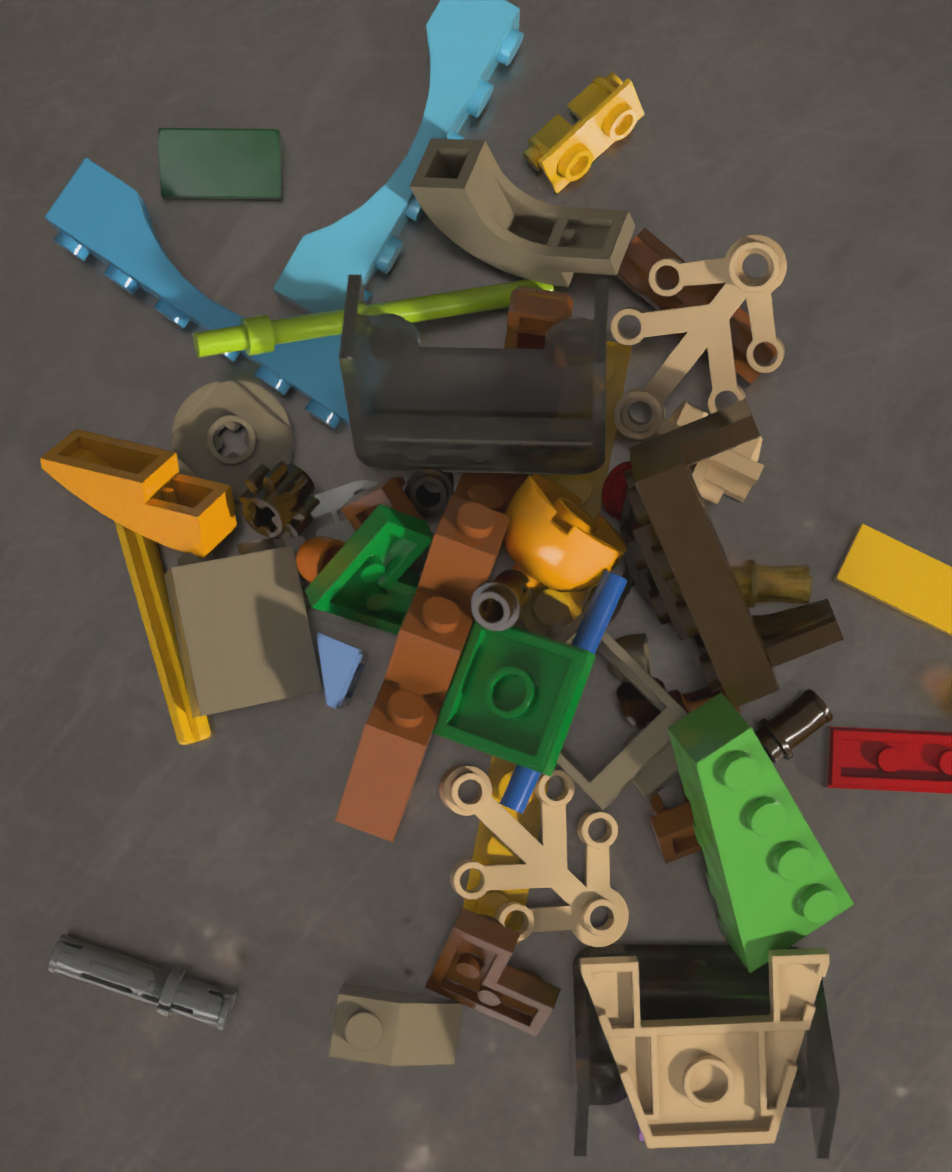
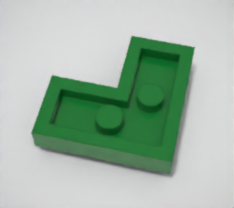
M379 504L305 589L311 607L398 635L421 578V575L407 569L427 548L434 537L427 522Z

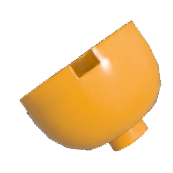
M536 473L532 477L529 475L524 483L521 484L504 513L511 516L503 539L508 554L516 562L511 570L514 569L525 574L530 580L525 585L529 588L532 587L533 590L538 592L545 585L558 592H582L598 585L604 571L612 572L620 562L621 557L628 550L626 542L601 514L598 513L593 519L585 510L579 507L577 504L583 501L580 497L556 481Z

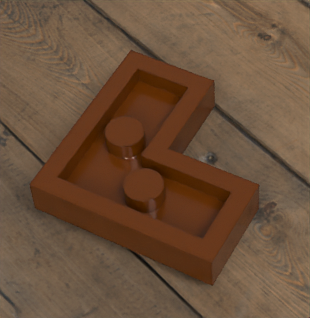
M464 908L461 909L425 988L536 1037L554 1010L561 988L545 982L538 974L532 971L515 969L507 965L520 936L519 932L503 926L494 917L485 914H475Z

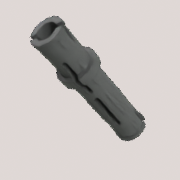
M62 934L59 941H57L48 971L51 973L73 978L88 985L156 1007L157 1014L170 1017L174 1013L203 1022L222 1031L225 1029L226 1023H228L237 995L235 991L215 987L188 977L184 969L174 966L170 971L123 954L87 944L66 934Z

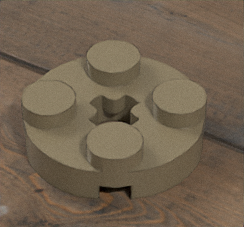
M239 380V382L226 381L219 383L217 381L206 384L195 390L185 399L173 421L172 446L174 452L177 453L179 472L231 485L234 503H241L239 497L248 489L244 480L259 465L264 464L272 470L280 461L285 462V464L291 463L292 451L295 447V437L289 416L280 402L269 391L253 382ZM240 426L246 428L248 433L243 440L248 446L246 451L241 455L231 452L227 457L222 456L218 451L223 445L222 439L218 436L220 430L227 427L234 432Z

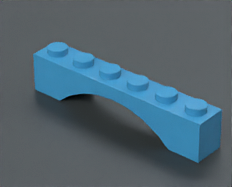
M87 157L83 160L44 217L59 232L53 241L83 262L90 253L108 265L104 275L130 294L134 295L138 288L141 287L159 300L153 308L183 329L189 320L205 331L241 325V319L247 317L240 316L209 299L187 281L171 263L155 234L147 205L138 192ZM350 333L275 345L274 352L248 356L245 350L221 354L232 362L241 354L258 365L259 368L254 374L256 378L285 396L289 388H292L310 400L304 409L334 430L340 421L354 430L394 371L389 359Z

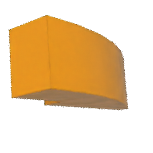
M75 429L40 457L42 469L72 494L101 514L131 531L169 548L184 553H193L195 556L204 559L237 528L232 486L181 474L179 472L176 452Z

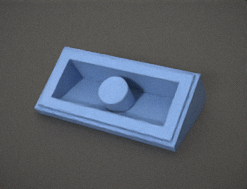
M317 632L327 706L335 709L344 708L350 703L369 656L366 655L367 651Z

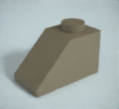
M343 983L337 998L329 1057L386 1066L454 1065L463 1004L449 999Z

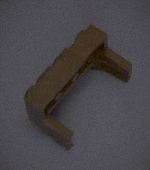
M746 398L708 416L630 447L632 468L623 472L628 489H626L621 514V536L628 548L624 557L637 589L655 611L661 625L669 623L674 626L680 641L689 637L695 638L701 653L699 657L700 664L712 692L724 689L729 702L734 708L780 690L774 670L775 666L844 640L828 598L776 613L751 615L689 468L690 465L761 437Z

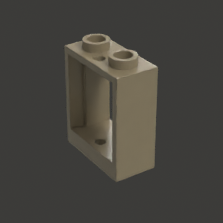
M584 610L575 619L569 614L564 615L544 636L571 645L586 611ZM606 631L597 650L660 714L595 778L562 747L557 764L603 810L671 744L668 727L688 715Z

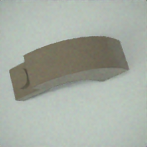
M431 138L409 186L430 220L448 238L465 251L509 274L554 286L569 287L574 273L617 275L636 227L629 210L561 207L528 195L503 174L485 140Z

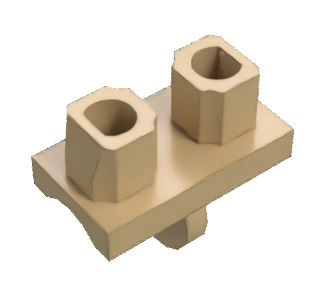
M684 401L669 420L663 418L653 438L709 414H707L706 410ZM762 437L689 466L703 499L717 505L722 494H725L743 503L753 484L755 485L764 467V465L758 463Z

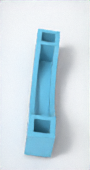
M506 0L439 1L426 24L430 56V89L422 123L408 154L388 182L361 207L334 224L302 237L273 287V291L279 301L304 315L371 304L373 294L367 291L378 270L387 274L397 260L404 244L397 237L408 218L417 222L424 213L409 186L430 139H464L458 132L468 115L470 114L477 118L481 114L494 89V85L489 83L488 80L499 62L505 66L509 65L523 40L524 33L518 30L520 20L519 7Z

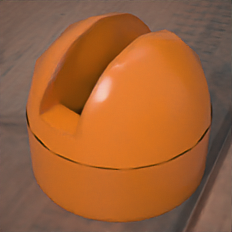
M326 536L307 539L299 546L295 556L297 570L301 577L311 583L345 543Z

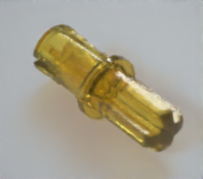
M746 560L744 566H731L748 608H754L756 603L786 602L808 604L810 601L812 577L809 575V565H756L755 560Z

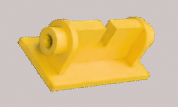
M610 72L605 78L598 75L590 85L567 105L569 111L579 119L573 126L560 114H557L534 136L527 140L529 147L522 153L523 157L536 171H539L541 168L543 169L554 193L558 194L571 181L581 178L589 170L592 162L612 143L626 137L632 131L636 122L644 115L634 85L629 78L622 82L613 72Z

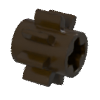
M280 461L272 470L261 464L244 480L248 489L239 497V501L243 503L245 520L257 533L266 537H274V539L278 540L288 530L291 535L297 538L314 521L311 512L320 504V501L314 497L315 486L312 479L301 468L285 464L283 461Z

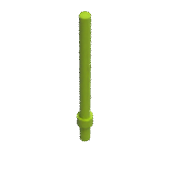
M526 279L270 320L266 314L242 318L241 325L194 332L193 342L198 358L245 350L248 356L274 352L275 345L506 308L510 305L512 291L518 286L554 291L553 285Z

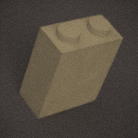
M273 538L256 540L238 545L239 555L215 559L214 550L204 559L195 556L191 552L177 556L179 566L170 568L164 574L193 718L322 691L293 545L275 548Z

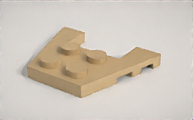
M825 948L768 950L769 1015L640 1020L639 965L636 956L580 958L582 977L594 1004L648 1149L775 1143L798 1068L796 1061L805 1031L810 1029L816 1009L814 1002L822 977L826 976L829 967V953Z

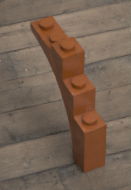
M479 440L476 441L456 490L451 495L434 534L418 588L399 630L384 681L365 723L337 812L336 822L390 842L394 841L430 743L432 731L475 619L470 604L472 595L480 585L488 582L511 519V516L504 514L517 489L528 478L533 460L514 454L506 448L495 447Z

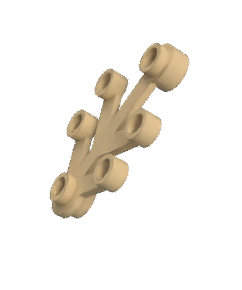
M751 234L734 242L726 256L722 258L682 263L675 258L667 257L660 259L651 267L648 275L649 285L655 293L665 297L677 294L684 286L726 283L710 304L648 312L630 306L621 309L614 315L610 326L611 333L617 342L627 346L639 343L644 337L687 332L644 388H634L627 391L617 402L614 409V422L624 436L634 440H642L651 437L658 431L665 417L663 403L706 348L708 350L712 391L708 398L710 413L712 414L720 410L716 405L715 398L722 391L733 392L737 396L738 401L746 398L743 389L737 385L730 318L745 299L747 301L753 337L746 352L749 365L760 373H770L781 365L785 349L782 341L776 336L771 293L781 285L785 278L787 259L782 247L774 239L761 234ZM751 254L762 255L768 264L766 273L760 277L748 275L744 269L745 258ZM668 265L678 271L679 282L674 288H664L658 283L657 271L660 267ZM625 315L637 317L641 323L639 335L635 337L625 336L619 328L621 317ZM769 342L775 346L778 354L774 362L762 364L756 360L754 348L759 343ZM636 401L647 403L652 410L651 419L646 422L634 420L630 414L631 404Z
M459 764L448 769L442 776L439 784V795L443 804L459 815H475L524 862L482 865L475 860H462L452 868L450 873V884L456 893L466 899H478L489 890L550 887L567 905L528 908L517 901H508L500 905L496 910L494 918L500 921L503 926H505L506 916L511 911L519 910L523 913V925L516 931L520 933L518 941L526 939L532 932L571 930L574 936L582 943L592 947H604L614 943L622 936L628 924L629 912L624 898L610 888L609 846L614 843L618 835L617 823L611 815L599 810H591L584 813L578 821L577 834L580 840L585 843L583 885L567 869L566 804L572 799L575 786L572 778L566 772L554 768L551 777L541 774L534 788V793L540 801V843L491 796L492 784L485 772L467 764ZM558 776L563 782V791L557 798L549 799L545 794V784L549 778ZM472 779L478 786V794L473 801L462 802L458 796L459 786L462 782ZM602 818L606 823V833L601 839L593 841L588 834L589 825L593 820ZM470 868L477 869L480 874L479 884L474 889L463 890L460 885L462 873ZM598 906H605L609 914L607 922L601 927H593L590 922L592 911Z

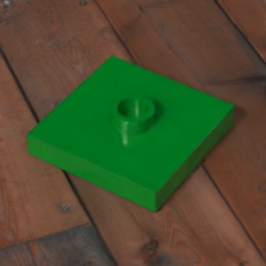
M475 619L432 733L551 777L596 655L588 650L515 626L504 631H491L485 629Z

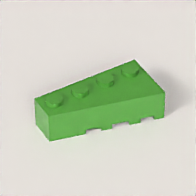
M720 693L668 727V732L684 793L691 804L695 820L692 824L697 843L703 850L708 872H706L711 894L716 900L719 911L717 919L721 934L748 972L751 973L769 961L768 950L788 949L854 905L753 729L724 695Z

